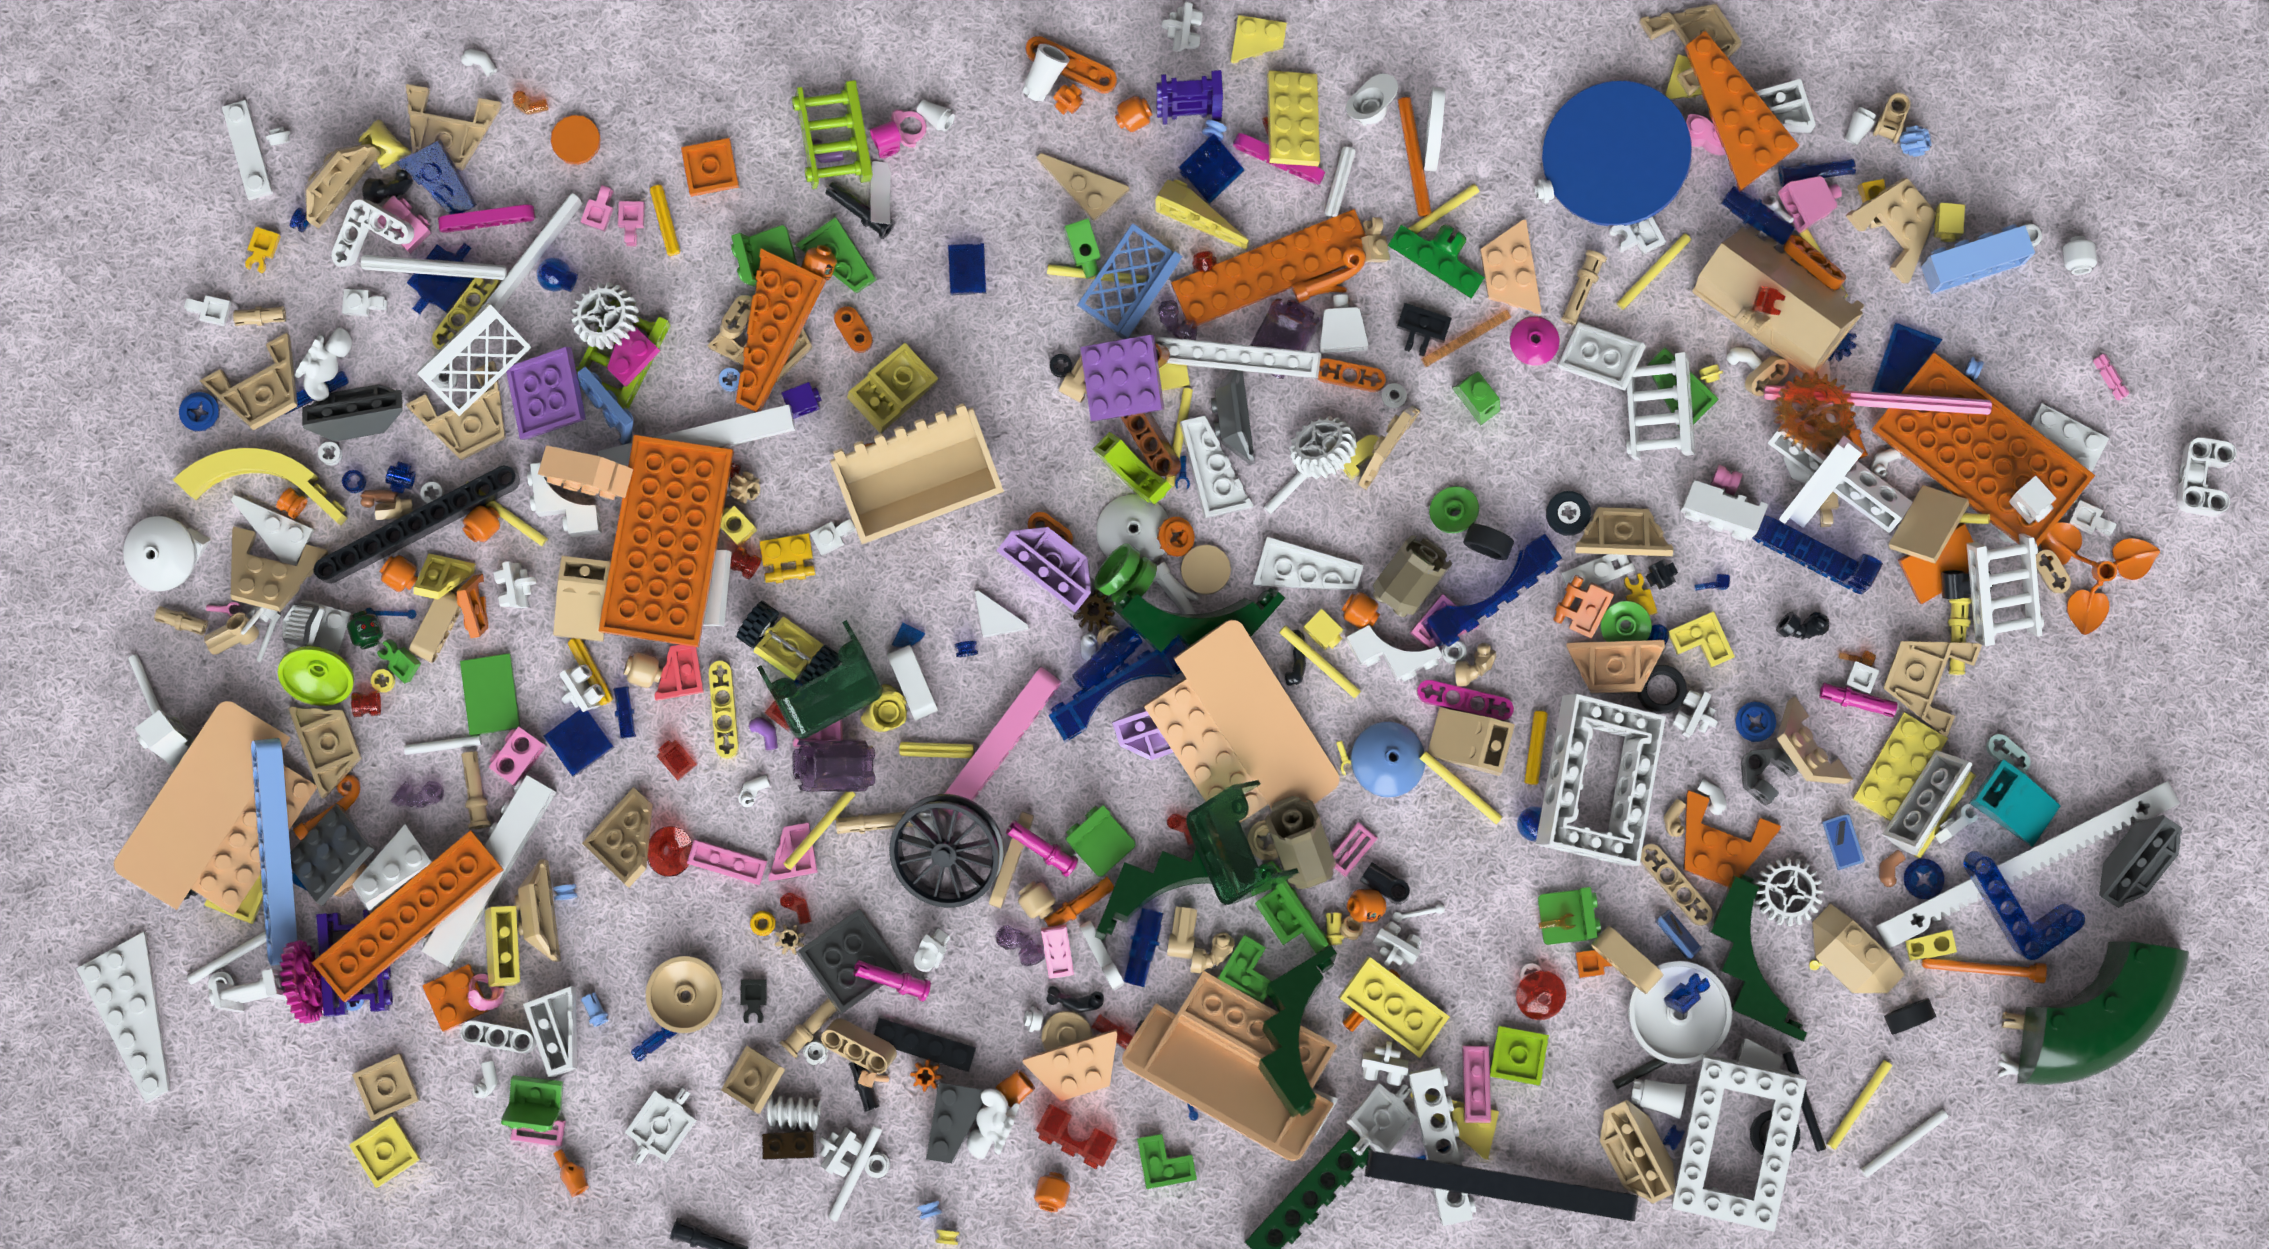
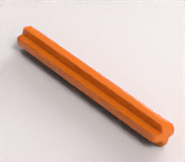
M1402 97L1398 99V106L1419 217H1424L1431 213L1413 107L1410 97Z

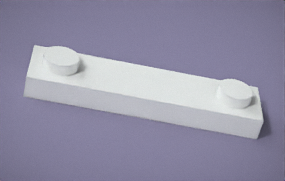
M243 100L223 106L222 110L247 199L250 201L273 194L247 101Z

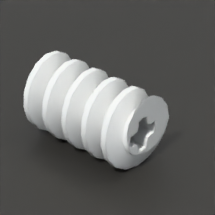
M772 1094L770 1095L767 1103V1120L770 1127H775L778 1121L779 1127L782 1129L785 1128L788 1122L792 1130L795 1129L797 1123L802 1131L806 1129L808 1124L810 1131L814 1132L816 1130L821 1115V1099L817 1106H814L812 1098L809 1099L807 1105H804L802 1097L799 1098L797 1104H794L792 1096H789L787 1103H783L782 1095H779L776 1102H773Z

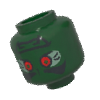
M366 610L354 613L352 615L353 619L347 623V630L352 644L360 647L362 650L380 644L379 640L383 637V630L378 616L367 614Z

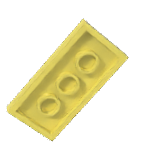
M1269 70L1267 74L1269 163L1318 166L1320 163L1317 74Z
M1904 712L1854 795L1853 800L1891 822L1936 750L1941 752L1948 738Z
M1367 956L1338 996L1339 999L1419 1058H1421L1450 1017L1369 956Z

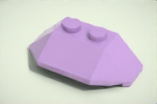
M1049 527L1011 531L996 550L1075 613L1091 594L1088 558Z
M1144 707L1132 710L1112 721L1120 747L1149 760L1174 753Z

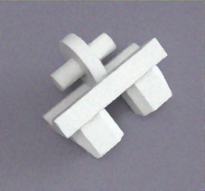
M1185 2L1183 7L1177 8V13L1170 12L1169 19L1162 21L1161 27L1168 30L1167 37L1174 38L1173 51L1181 52L1184 49H1196L1200 45V34L1191 33L1190 25L1200 26L1203 12L1192 9V3Z
M510 561L502 563L503 567L494 571L496 583L506 584L507 592L500 593L498 596L499 605L515 608L529 607L527 595L531 594L530 586L537 583L536 578L528 577L527 569L522 570L521 563H511Z
M585 664L573 669H567L559 674L566 684L563 686L566 695L562 697L564 704L572 702L574 707H580L582 712L590 709L595 710L601 706L599 701L605 695V692L598 684H594L591 687L587 684L586 680L592 676L588 665Z
M1691 690L1687 692L1683 704L1693 708L1694 711L1691 717L1679 711L1672 723L1679 730L1684 731L1682 735L1688 738L1692 736L1699 721L1702 723L1698 730L1703 733L1706 732L1708 726H1717L1718 722L1712 718L1716 711L1715 709L1709 707L1706 714H1703L1711 694L1707 692L1700 694Z
M1389 922L1384 929L1381 928L1372 943L1381 948L1379 953L1387 958L1384 963L1387 967L1392 961L1400 966L1403 961L1412 966L1421 952L1419 948L1422 939L1414 934H1410L1406 941L1401 940L1397 937L1401 928L1393 922Z
M937 929L932 937L926 934L914 956L915 967L924 972L930 971L934 967L937 969L946 953V944L950 936L940 929Z
M1387 1041L1385 1048L1376 1046L1374 1053L1363 1051V1078L1374 1081L1377 1080L1379 1070L1388 1071L1387 1083L1400 1086L1404 1075L1408 1073L1409 1060L1400 1059L1401 1051L1392 1050V1042Z
M846 1127L840 1135L832 1132L828 1140L820 1137L818 1141L824 1146L819 1154L826 1157L821 1167L830 1174L834 1172L841 1176H846L851 1164L842 1159L844 1154L848 1150L857 1156L864 1144L856 1137L854 1132Z

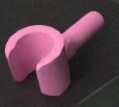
M231 602L227 606L207 605L206 611L228 613L231 617L234 614L230 613V608L233 606L241 607V605L237 602Z

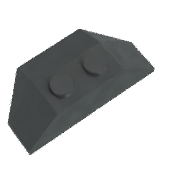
M1231 370L1215 390V398H1211L1212 412L1218 414V422H1214L1216 437H1221V444L1251 465L1254 464L1255 457L1243 371Z
M378 384L329 393L328 398L324 401H315L311 405H306L302 408V426L310 432L335 442L385 433L403 411L401 390H394Z
M2164 815L2135 823L2103 863L2099 895L2118 908L2124 906L2125 903L2147 895L2179 855L2182 827Z

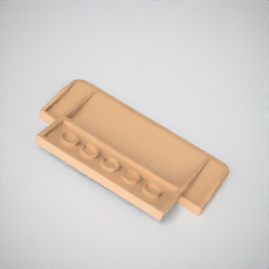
M1228 620L1176 655L1173 659L1186 678L1143 705L1225 832L1265 806L1269 805L1272 808L1274 803L1291 796L1299 797L1300 801L1307 802V799L1315 804L1336 789L1339 784L1338 772L1239 621Z
M225 701L218 704L116 856L114 869L117 874L176 910L189 891L193 890L226 912L234 915L261 874L251 743L253 740L279 738L283 750L291 737L233 702ZM283 764L288 829L290 830L317 789V786Z
M1205 971L1202 972L1177 1015L1155 1003L1122 1056L1123 1065L1131 1072L1290 1161L1298 1160L1304 1155L1334 1105L1331 1101L1315 1093L1317 1097L1313 1110L1304 1116L1298 1114L1292 1118L1258 1068L1260 1059L1276 1050L1262 1031L1264 1021L1278 1012ZM1300 1025L1299 1050L1306 1078L1313 1089L1335 1052L1337 1045Z

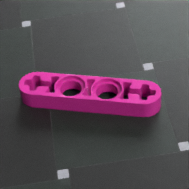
M1238 133L1233 143V147L1259 160H1267L1266 163L1286 172L1288 169L1289 173L1313 184L1320 185L1325 175V171L1317 166L1269 163V145L1248 135Z
M518 205L441 216L438 218L439 231L449 233L476 229L475 226H478L479 229L500 226V223L508 225L535 220L534 206Z
M1425 680L1419 684L1417 689V696L1421 702L1455 711L1490 717L1501 721L1508 720L1514 712L1513 704L1509 699L1446 683ZM1427 685H1431L1432 691L1440 692V687L1445 688L1441 696L1442 702L1436 701L1437 695L1425 698V693L1421 692V689H1426ZM1449 691H1456L1459 694L1460 701L1457 704L1451 705L1446 701V694ZM1472 698H1482L1485 703L1484 708L1479 711L1474 710L1470 705ZM1489 699L1494 700L1493 706L1498 707L1501 703H1505V708L1509 709V713L1499 716V711L1495 709L1490 710L1491 714L1486 713L1489 707Z

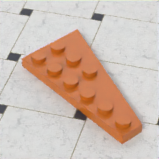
M1704 31L1685 46V51L1693 72L1697 76L1722 148H1724L1731 172L1733 171L1736 185L1739 192H1741L1796 150L1799 144L1708 33Z
M760 249L759 257L761 260L759 270L756 273L757 285L755 295L752 298L749 316L748 340L743 353V357H745L743 371L740 373L736 403L754 412L762 411L826 282V279L763 249Z

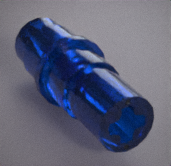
M1734 185L1721 202L1730 212L1742 219L1743 224L1746 225L1748 223L1781 245L1787 241L1795 229V226L1764 205L1762 199L1759 198L1757 200L1744 190L1739 192L1738 188Z
M1127 626L1108 642H1103L1101 648L1072 674L1074 681L1081 689L1088 691L1105 675L1107 676L1117 667H1122L1124 661L1143 643L1139 634L1132 627Z
M1141 908L1134 935L1130 936L1132 943L1123 982L1145 987L1156 946L1160 944L1158 938L1162 926V912Z

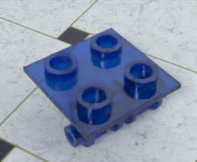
M1214 133L1178 167L1181 170L1179 172L1184 179H1188L1209 204L1245 171Z

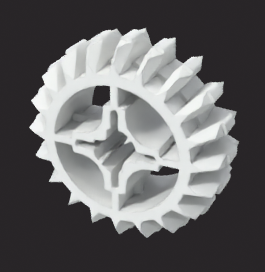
M607 282L606 286L598 283L596 290L589 286L590 293L581 292L583 299L582 301L576 300L575 304L578 308L572 310V313L576 316L572 319V323L576 326L574 328L575 332L580 335V339L583 342H587L591 347L597 346L603 350L606 345L609 349H613L614 342L622 346L621 339L623 337L630 339V336L627 334L629 330L636 331L632 323L639 322L638 317L635 316V314L639 313V309L634 306L636 300L631 297V293L628 290H623L621 285L614 287L609 282ZM608 300L620 301L621 307L611 306ZM590 325L600 326L603 332L591 331Z
M1320 416L1316 422L1311 420V424L1308 426L1302 425L1303 430L1296 432V438L1291 440L1292 446L1289 448L1291 460L1301 474L1304 473L1308 478L1313 476L1318 479L1321 475L1327 478L1330 473L1336 475V471L1338 469L1344 470V464L1351 463V457L1356 455L1355 448L1357 444L1355 434L1349 424L1340 420L1339 417L1334 419L1328 416L1326 419H1323Z
M1789 857L1785 858L1784 866L1781 860L1777 859L1775 860L1776 869L1772 864H1767L1766 869L1769 874L1765 871H1760L1759 875L1764 881H1755L1757 886L1762 887V889H1758L1756 894L1762 895V899L1756 900L1755 903L1756 905L1765 904L1766 907L1762 908L1760 912L1763 914L1769 910L1771 912L1767 918L1769 921L1778 916L1777 925H1782L1784 919H1786V925L1790 927L1793 924V918L1797 925H1801V916L1807 921L1811 919L1808 910L1814 914L1818 912L1813 903L1822 904V900L1816 898V895L1823 894L1824 891L1815 887L1821 884L1822 881L1821 879L1813 881L1812 877L1817 872L1814 870L1808 874L1806 872L1810 866L1808 863L1799 868L1800 859H1796L1793 866ZM1779 872H1790L1784 884L1771 883L1773 877ZM1798 875L1805 881L1808 894L1798 887ZM1791 886L1796 895H1792L1787 899L1781 889ZM1769 890L1779 896V909L1772 903ZM1793 900L1806 901V904L1800 911L1787 913L1788 907H1790Z

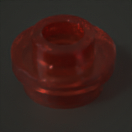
M1202 251L1193 256L1192 266L1200 272H1207L1213 269L1217 259L1211 251Z

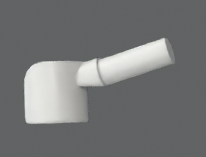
M1770 196L1773 202L1771 204L1763 202L1770 216L1779 215L1787 222H1793L1794 218L1783 211L1776 196Z

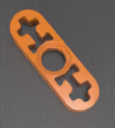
M1791 235L1784 244L1785 252L1825 286L1833 290L1840 289L1846 280L1844 272L1806 240L1797 235Z
M1328 358L1320 359L1319 368H1323L1324 364L1329 365L1328 368L1332 371H1336V366L1341 367L1338 374L1339 380L1334 379V373L1322 376V371H1319L1317 380L1369 392H1378L1385 385V374L1380 369ZM1346 369H1352L1356 372L1357 378L1353 382H1347L1343 379L1342 374ZM1361 371L1365 372L1364 377L1371 378L1373 374L1378 375L1377 379L1381 380V383L1371 386V381L1363 379V385L1358 384L1361 378Z

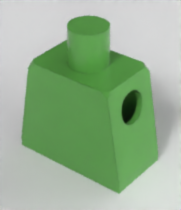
M1089 218L1066 225L1064 233L1076 267L1082 266L1086 279L1097 276L1099 269L1096 261L1100 260L1101 256ZM1086 247L1089 249L1090 254L1083 256L1080 249Z
M1478 371L1472 373L1452 388L1480 426L1501 411L1499 397Z

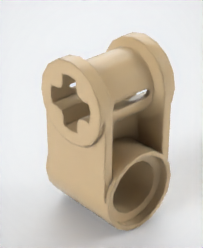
M1896 93L1889 98L1877 121L1873 136L1880 135L1891 139L1894 144L1897 143L1910 108V100L1905 94ZM1899 102L1903 107V111H1895L1891 103Z

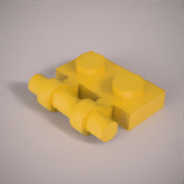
M809 533L759 541L763 566L774 567V572L764 573L766 583L776 582V584L784 583V580L798 578V580L806 579V576L816 575L814 565L804 567V560L813 559ZM796 562V568L782 570L781 564Z

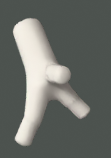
M2003 1052L2001 1057L2004 1061L2000 1060L1998 1064L2006 1069L1998 1072V1075L2000 1077L2007 1074L2018 1075L2019 1064L2012 1061Z

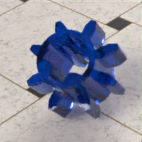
M400 461L397 462V466H389L385 482L391 484L390 489L392 491L404 494L405 488L412 489L416 477V472L411 471L412 466Z

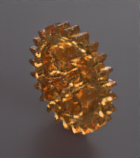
M1805 372L1802 380L1796 375L1793 378V383L1787 381L1784 385L1786 389L1781 388L1778 392L1781 397H1777L1774 400V403L1779 406L1773 409V413L1779 414L1773 420L1774 423L1782 424L1777 431H1785L1787 433L1783 440L1792 438L1791 446L1794 447L1797 443L1801 444L1800 449L1802 452L1807 446L1810 447L1811 453H1814L1817 447L1821 453H1824L1827 446L1833 450L1836 443L1843 436L1847 437L1851 433L1847 428H1852L1855 424L1849 420L1856 415L1855 412L1849 411L1855 403L1847 402L1851 393H1842L1845 385L1835 386L1837 378L1829 382L1828 374L1819 379L1818 372H1815L1812 378ZM1814 392H1820L1824 396V401L1817 400ZM1830 402L1834 404V406L1822 409L1818 415L1814 413L1799 423L1795 422V419L1806 416L1810 411L1815 412ZM1792 403H1799L1803 410L1796 411ZM1826 414L1834 415L1836 423L1828 421ZM1804 425H1811L1814 428L1815 432L1808 433L1805 430Z

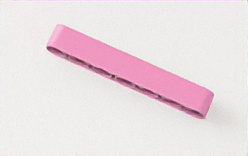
M1040 667L944 794L958 795L973 801L979 794L978 791H981L992 777L993 771L998 769L1009 754L1008 751L1013 749L1024 734L1023 731L1028 729L1040 713L1038 711L1044 708L1055 693L1053 691L1059 688L1062 681L1045 668ZM943 809L949 815H953L954 810ZM958 812L957 820L963 815L962 813Z

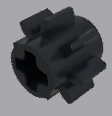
M1665 559L1648 567L1650 573L1645 577L1651 587L1657 585L1658 589L1661 590L1676 582L1674 576L1677 575L1678 571L1673 562L1667 565Z

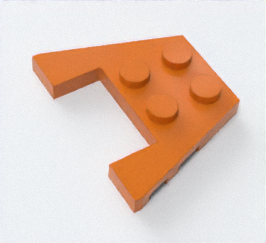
M1688 790L1685 814L1684 871L1728 887L1733 876L1739 878L1741 874L1744 875L1780 831L1781 826L1759 818L1751 841H1745L1702 824L1701 821L1710 798Z

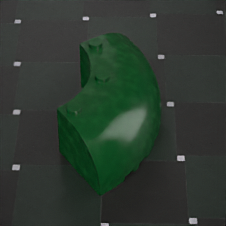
M2133 941L2108 942L2104 961L2098 971L2099 974L2091 985H2088L2079 994L2074 996L2073 999L2062 1004L2048 1007H2026L2017 1083L2049 1085L2078 1081L2099 1074L2132 1055L2159 1028L2172 1008L2186 972L2189 951Z

